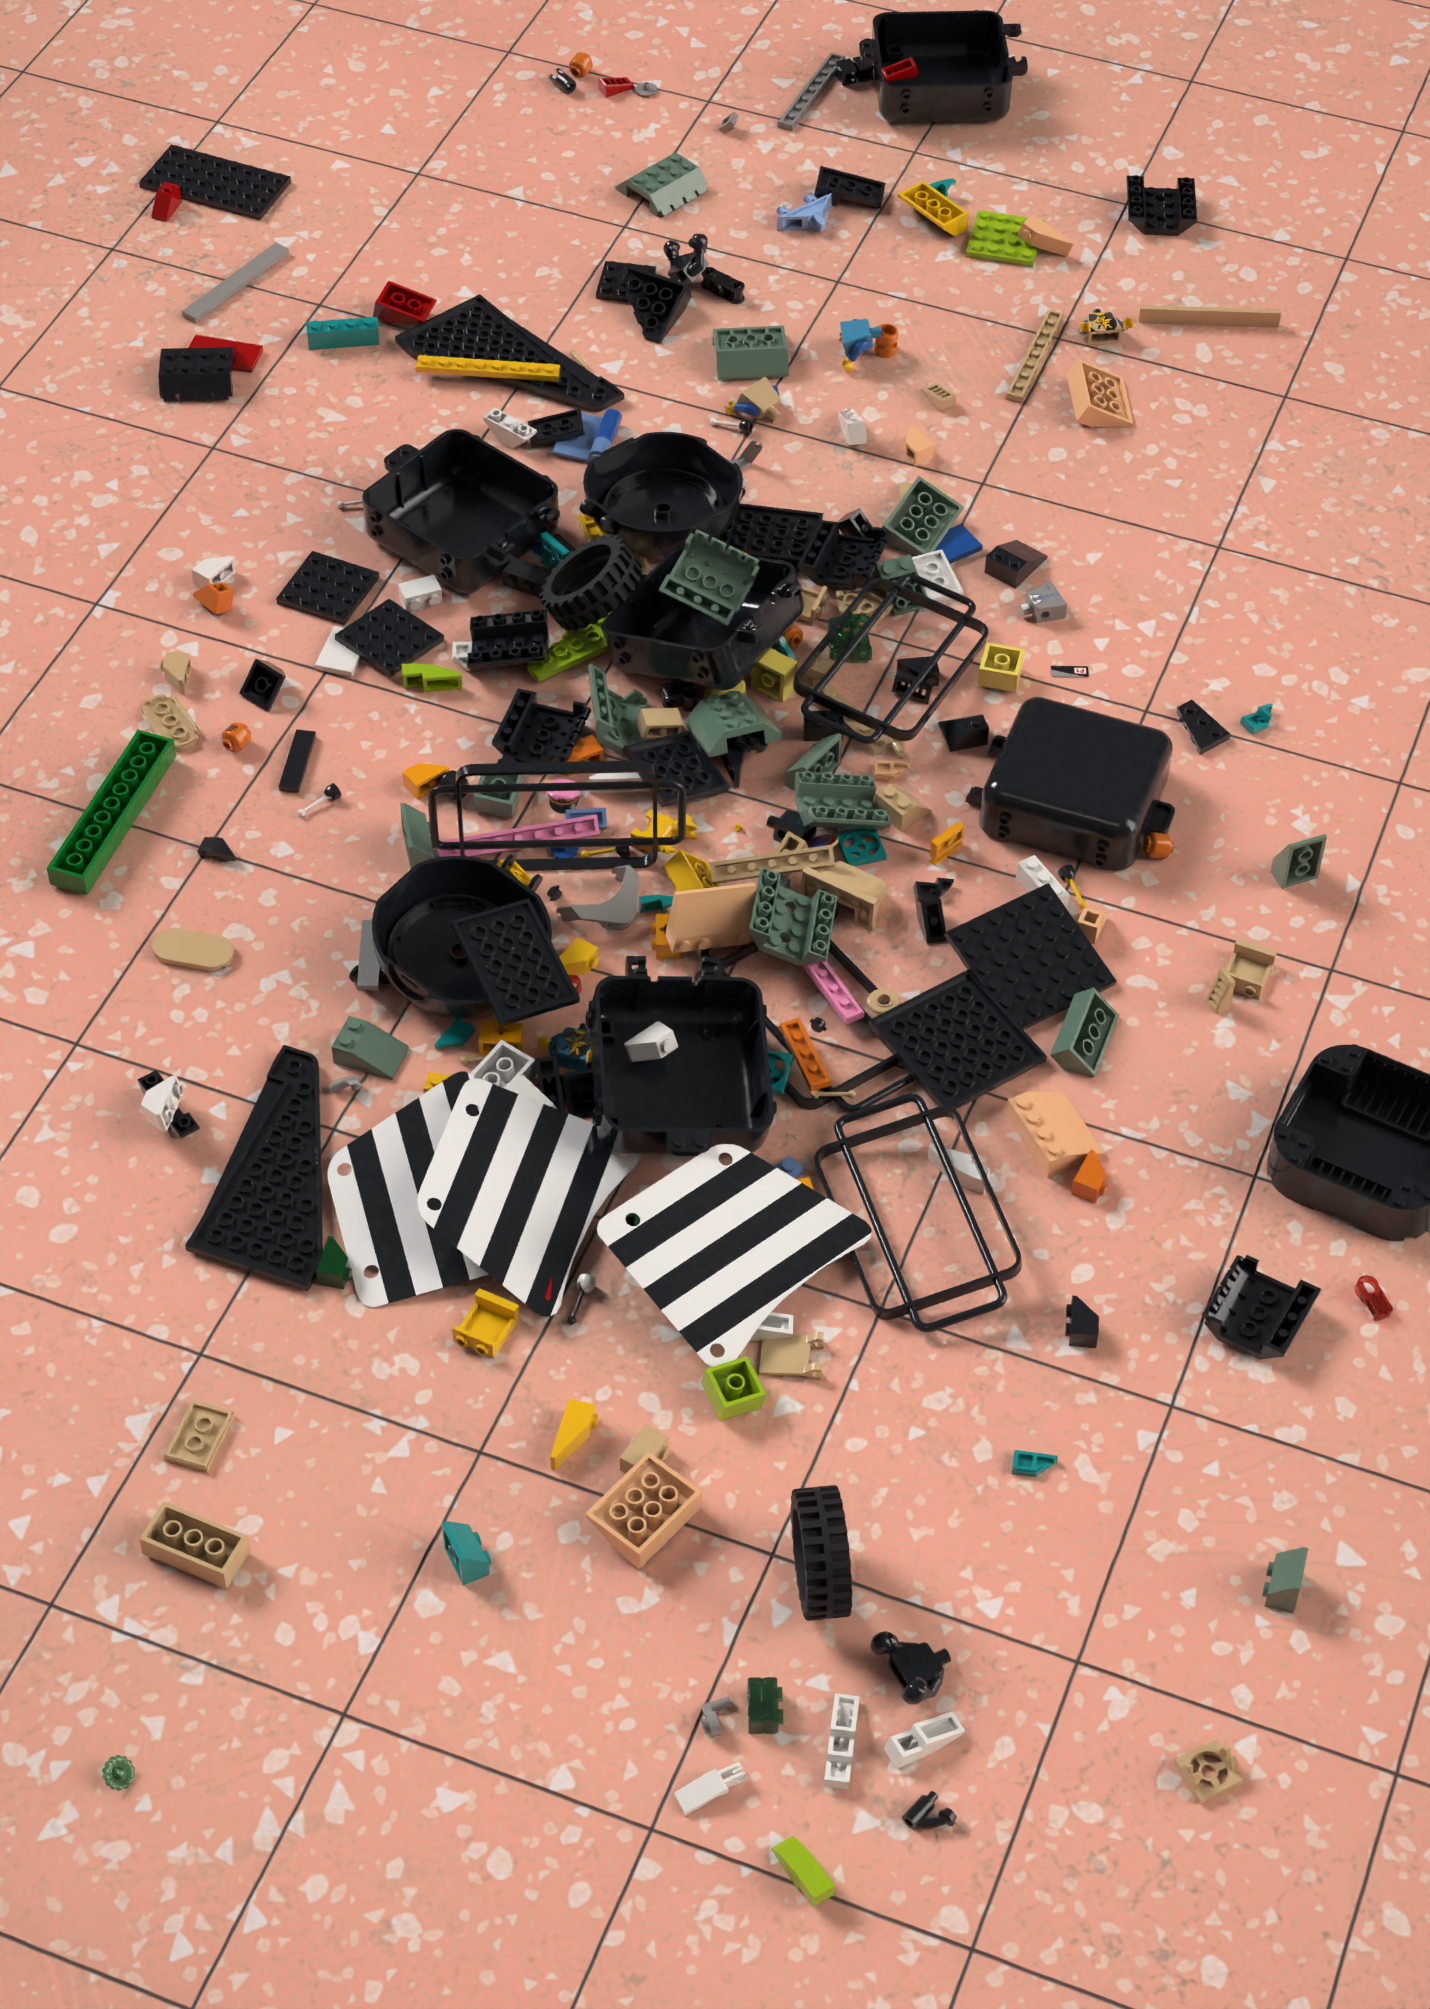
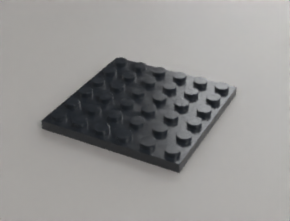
M1049 883L947 931L944 935L967 970H970L986 992L994 996L1023 1030L1069 1008L1074 994L1093 987L1100 993L1114 986L1117 982Z
M969 969L870 1019L868 1023L872 1031L938 1107L949 1106L958 1109L1046 1062L1047 1059L1045 1053L994 996L986 992Z

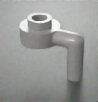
M730 1697L705 1703L702 1706L705 1719L701 1720L705 1734L710 1733L711 1738L722 1735L715 1711L732 1706Z

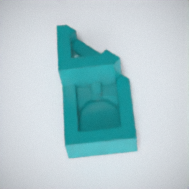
M953 178L944 179L929 185L947 197L948 189L950 186L955 185L956 180Z
M1270 703L1259 706L1256 713L1242 716L1240 724L1251 734L1267 729L1273 705Z
M640 896L638 898L639 913L661 909V913L666 914L668 912L667 908L672 906L673 896Z

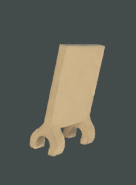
M814 1332L810 1335H792V1337L783 1339L762 1340L759 1375L806 1376L813 1380H821V1363L812 1362L809 1364L811 1347L814 1349H824V1332Z

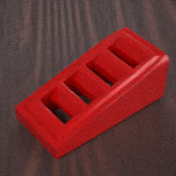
M912 57L881 69L887 82L919 76L917 66Z
M627 77L598 79V89L605 97L635 88L634 84Z

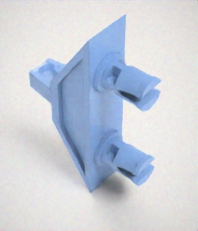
M810 192V196L808 194L804 196V202L807 204L792 211L784 204L783 208L779 206L776 211L780 215L777 221V231L810 230L812 228L819 232L826 230L824 219L831 208L832 193L817 199Z

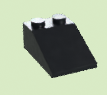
M1018 540L996 546L986 556L984 573L1016 589L1048 556Z

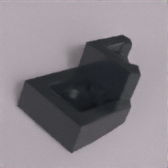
M204 837L197 851L200 857L218 856L221 862L236 861L237 859L225 840L220 837Z
M937 878L935 883L915 881L913 885L915 900L940 899L953 885L954 879Z

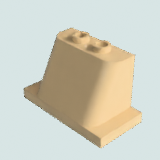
M842 861L835 862V867L825 868L820 872L807 866L802 871V895L813 898L820 889L837 896V902L855 910L854 924L871 932L876 927L877 909L888 895V887L883 880Z

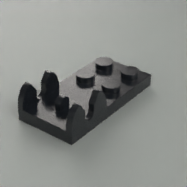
M820 166L814 196L819 199L832 193V206H836L841 199H845L854 203L881 208L886 183Z

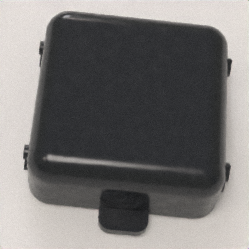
M988 10L884 12L876 15L873 18L872 39L866 38L860 41L859 53L861 62L873 64L880 114L885 120L892 123L997 121L1002 119L1010 108L1013 76H1023L1028 70L1027 58L1025 56H1022L1020 61H1016L1015 56L1009 57L1007 40L1005 39V35L1008 37L1022 35L1020 23L1003 24V19L998 13ZM912 57L917 66L919 76L889 82L885 80L881 72L882 68Z
M462 429L447 430L420 450L409 444L401 445L384 458V467L389 473L368 487L362 496L365 529L371 539L426 573L435 575L436 579L463 594L474 593L490 582L506 568L513 558H521L539 544L542 533H553L558 526L560 517L558 487L555 482L547 475L538 473L483 441L478 435H473Z
M685 547L675 549L667 554L648 575L642 574L639 576L640 581L638 584H635L633 593H630L628 599L618 605L619 608L615 611L613 610L602 622L601 629L614 665L625 673L721 691L733 689L801 616L804 609V600L801 593L802 586L798 582L793 564L783 560L754 557L760 560L757 565L760 567L759 573L737 616L727 626L658 592L667 574H671Z
M1032 697L1026 700L1019 708L1007 737L997 735L993 738L987 755L993 757L996 753L998 757L984 787H971L966 797V802L981 806L979 825L990 836L1114 871L1124 870L1134 863L1145 834L1151 832L1167 834L1174 819L1175 808L1169 803L1159 801L1168 780L1173 751L1172 742L1165 732L1156 728L1051 699Z
M626 956L625 976H608L597 984L593 999L589 1001L588 1011H586L585 1027L590 1030L595 1108H593L592 1124L597 1126L598 1140L607 1151L615 1154L698 1156L709 1151L711 1147L720 1144L737 1145L751 1153L757 1151L763 1145L773 1122L774 1114L777 1112V1103L773 1101L765 1027L767 1006L763 1005L761 990L753 981L743 977L722 976L721 957H701V974L703 977H699L698 981L692 982L693 979L689 976H658L657 981H651V977L647 974L646 956ZM632 965H638V968L632 969ZM657 1021L673 1030L678 1048L661 1059L630 1061L624 1046L625 1042Z

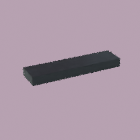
M296 729L279 783V791L299 793L316 739V731Z

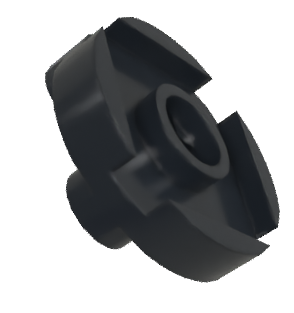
M763 730L732 737V742L737 748L749 753L751 750H757L756 753H761L766 750L769 744L764 743Z

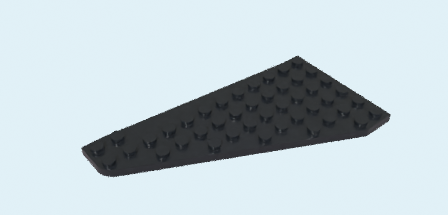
M480 294L426 320L424 324H418L395 336V342L416 358H418V355L560 365L558 382L484 378L596 412H600L624 399V393L602 376L597 377L507 317Z
M283 1045L267 1074V1080L204 1215L187 1241L185 1248L186 1251L307 1292L317 1276L316 1270L323 1253L319 1063L313 1054Z

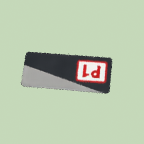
M1051 666L1052 677H1089L1088 666Z

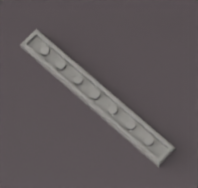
M834 53L829 54L778 121V128L793 132L836 75V61L846 59L845 56Z
M277 242L184 309L182 316L194 323L198 322L289 254V249Z

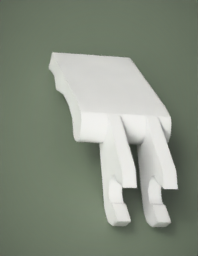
M740 1762L721 1770L713 1769L674 1792L673 1796L680 1805L684 1817L692 1811L698 1810L714 1798L728 1793V1787L736 1786L746 1781L748 1776L745 1771L741 1772L743 1767Z

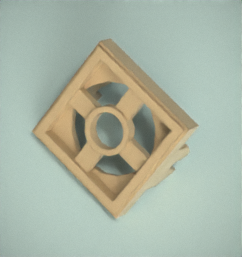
M1218 1739L1174 1760L1175 1766L1199 1804L1238 1787L1244 1782V1779L1237 1770L1236 1755H1231V1747H1222ZM1202 1755H1213L1221 1759L1222 1762L1215 1765L1207 1763ZM1194 1759L1200 1767L1196 1773L1193 1772V1764H1191ZM1206 1767L1212 1768L1215 1771V1776L1210 1779L1205 1778L1201 1770ZM1227 1769V1779L1221 1785L1217 1779L1218 1773ZM1200 1781L1210 1783L1213 1788L1200 1785Z

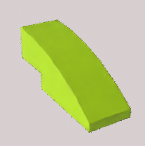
M402 664L404 689L423 687L424 693L462 690V674L458 671L429 664Z
M792 1836L772 1847V1851L798 1891L802 1890L812 1907L835 1894V1885L797 1838Z

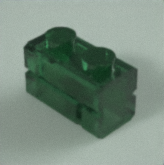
M749 1677L747 1679L748 1733L777 1734L779 1724H783V1709H778V1702L783 1700L782 1687H777L776 1677H764L763 1679L761 1677Z

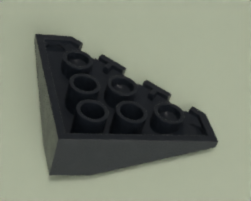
M626 265L619 277L621 286H624L627 300L635 311L633 313L638 325L640 324L643 329L642 334L647 340L661 343L685 311L692 297L689 284Z

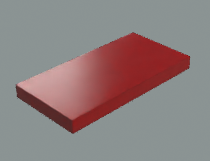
M196 334L188 347H236V362H233L232 370L250 373L253 372L263 352L262 345Z

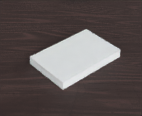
M942 549L912 557L920 577L964 595V591ZM923 586L928 598L937 602L951 599Z
M333 627L316 661L315 670L353 676L361 657L335 640V634L344 629L343 627Z

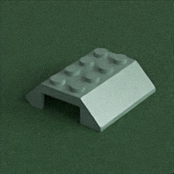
M676 152L615 186V189L626 197L637 192L650 201V213L656 217L659 214L661 217H664L671 213L672 210L680 208L708 191L706 187L707 181L700 168Z
M697 529L695 534L690 533L685 542V549L671 574H667L658 592L728 626L737 616L754 585L760 567L757 566L760 560L748 554L745 559H742L744 552L732 546H729L728 550L725 551L726 543L712 537L709 543L707 542L709 535Z
M590 664L588 665L589 685L597 742L626 758L622 752L624 745L651 740L641 738L636 723L640 710L648 708V701L646 698H642L643 694L635 689L624 698L607 688L605 672Z
M728 691L726 694L710 695L705 699H701L684 721L685 726L708 757L728 753L727 738L763 730L764 743L767 744L775 742L783 736L761 706L740 691Z

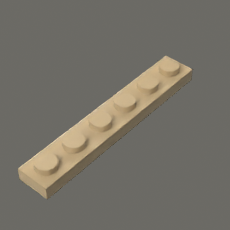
M812 677L804 682V686L814 689L820 680ZM829 682L821 691V694L854 708ZM843 716L844 727L864 736H871L875 732L874 729ZM883 735L875 743H861L873 756L890 748V742Z
M832 845L710 862L713 884L759 878L761 867L780 874L801 872L806 866L814 870L835 867Z

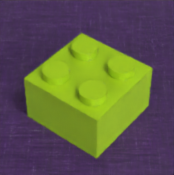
M748 1356L705 1369L701 1384L719 1421L762 1408L766 1392Z

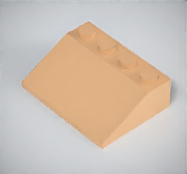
M1078 359L1067 373L1077 422L1090 427H1131L1133 420L1123 377Z
M755 883L674 892L665 933L672 953L750 944L752 936L749 928L755 901Z
M1063 1091L1025 1092L1008 1099L1007 1118L1048 1178L1082 1165L1090 1149L1095 1151L1098 1158L1105 1156L1104 1150Z
M648 1452L585 1513V1516L621 1556L640 1569L702 1507V1491Z

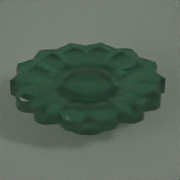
M112 1756L109 1758V1761L104 1763L105 1767L102 1768L104 1773L102 1778L105 1780V1784L110 1786L112 1790L120 1791L127 1789L133 1783L135 1767L132 1766V1761L128 1760L126 1756Z

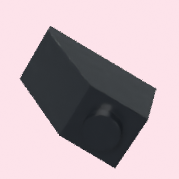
M860 508L845 514L838 521L839 530L843 535L874 539L873 526Z
M932 656L897 659L896 674L899 670H902L917 677ZM937 663L923 680L932 686H939L940 671Z
M931 898L915 901L918 922L926 943L947 940L944 936L946 928L941 899Z

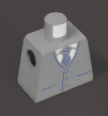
M1050 581L1028 591L1025 597V604L1019 605L1018 610L1021 616L1030 614L1035 622L1040 623L1065 619L1067 603Z

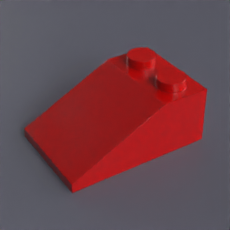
M388 280L375 302L373 317H377L378 320L388 324H424L437 299Z

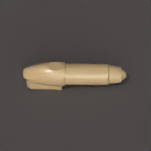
M570 349L569 353L574 361L588 370L587 363L574 349Z
M888 736L890 745L893 747L896 755L903 759L905 755L899 740Z

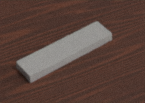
M362 920L357 990H379L381 967L373 946L372 920Z

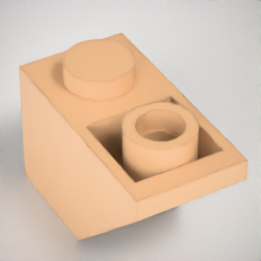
M912 424L909 426L906 439L905 457L914 466H918L933 459L934 444Z
M1084 907L1077 924L1089 942L1095 944L1109 913L1091 907Z

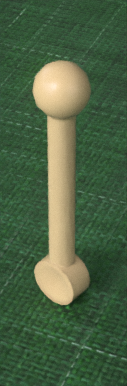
M461 1056L460 1063L466 1064L470 1061H482L486 1056Z
M815 1090L811 1092V1097L814 1099L819 1096H848L849 1098H854L856 1092L854 1090L848 1092H819Z

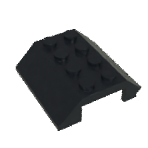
M237 348L161 349L158 373L159 395L163 398L164 402L177 401V394H179L180 401H195V394H197L198 401H212L213 393H215V400H229V396H233L231 376L233 362H236Z
M820 520L797 567L817 586L854 591L872 575L891 533L885 531V528L874 527V539L839 534L838 522Z
M518 688L492 740V745L502 755L504 751L508 752L517 763L565 762L569 760L579 734H581L585 726V721L591 713V709L585 707V703L577 701L573 702V712L537 704V692Z
M1237 1255L1230 1266L1231 1270L1226 1272L1220 1283L1221 1286H1218L1210 1299L1212 1302L1207 1304L1202 1313L1206 1319L1204 1324L1218 1341L1259 1360L1284 1357L1319 1296L1321 1288L1303 1280H1300L1296 1288H1293L1258 1272V1259L1246 1255L1244 1259L1242 1256Z

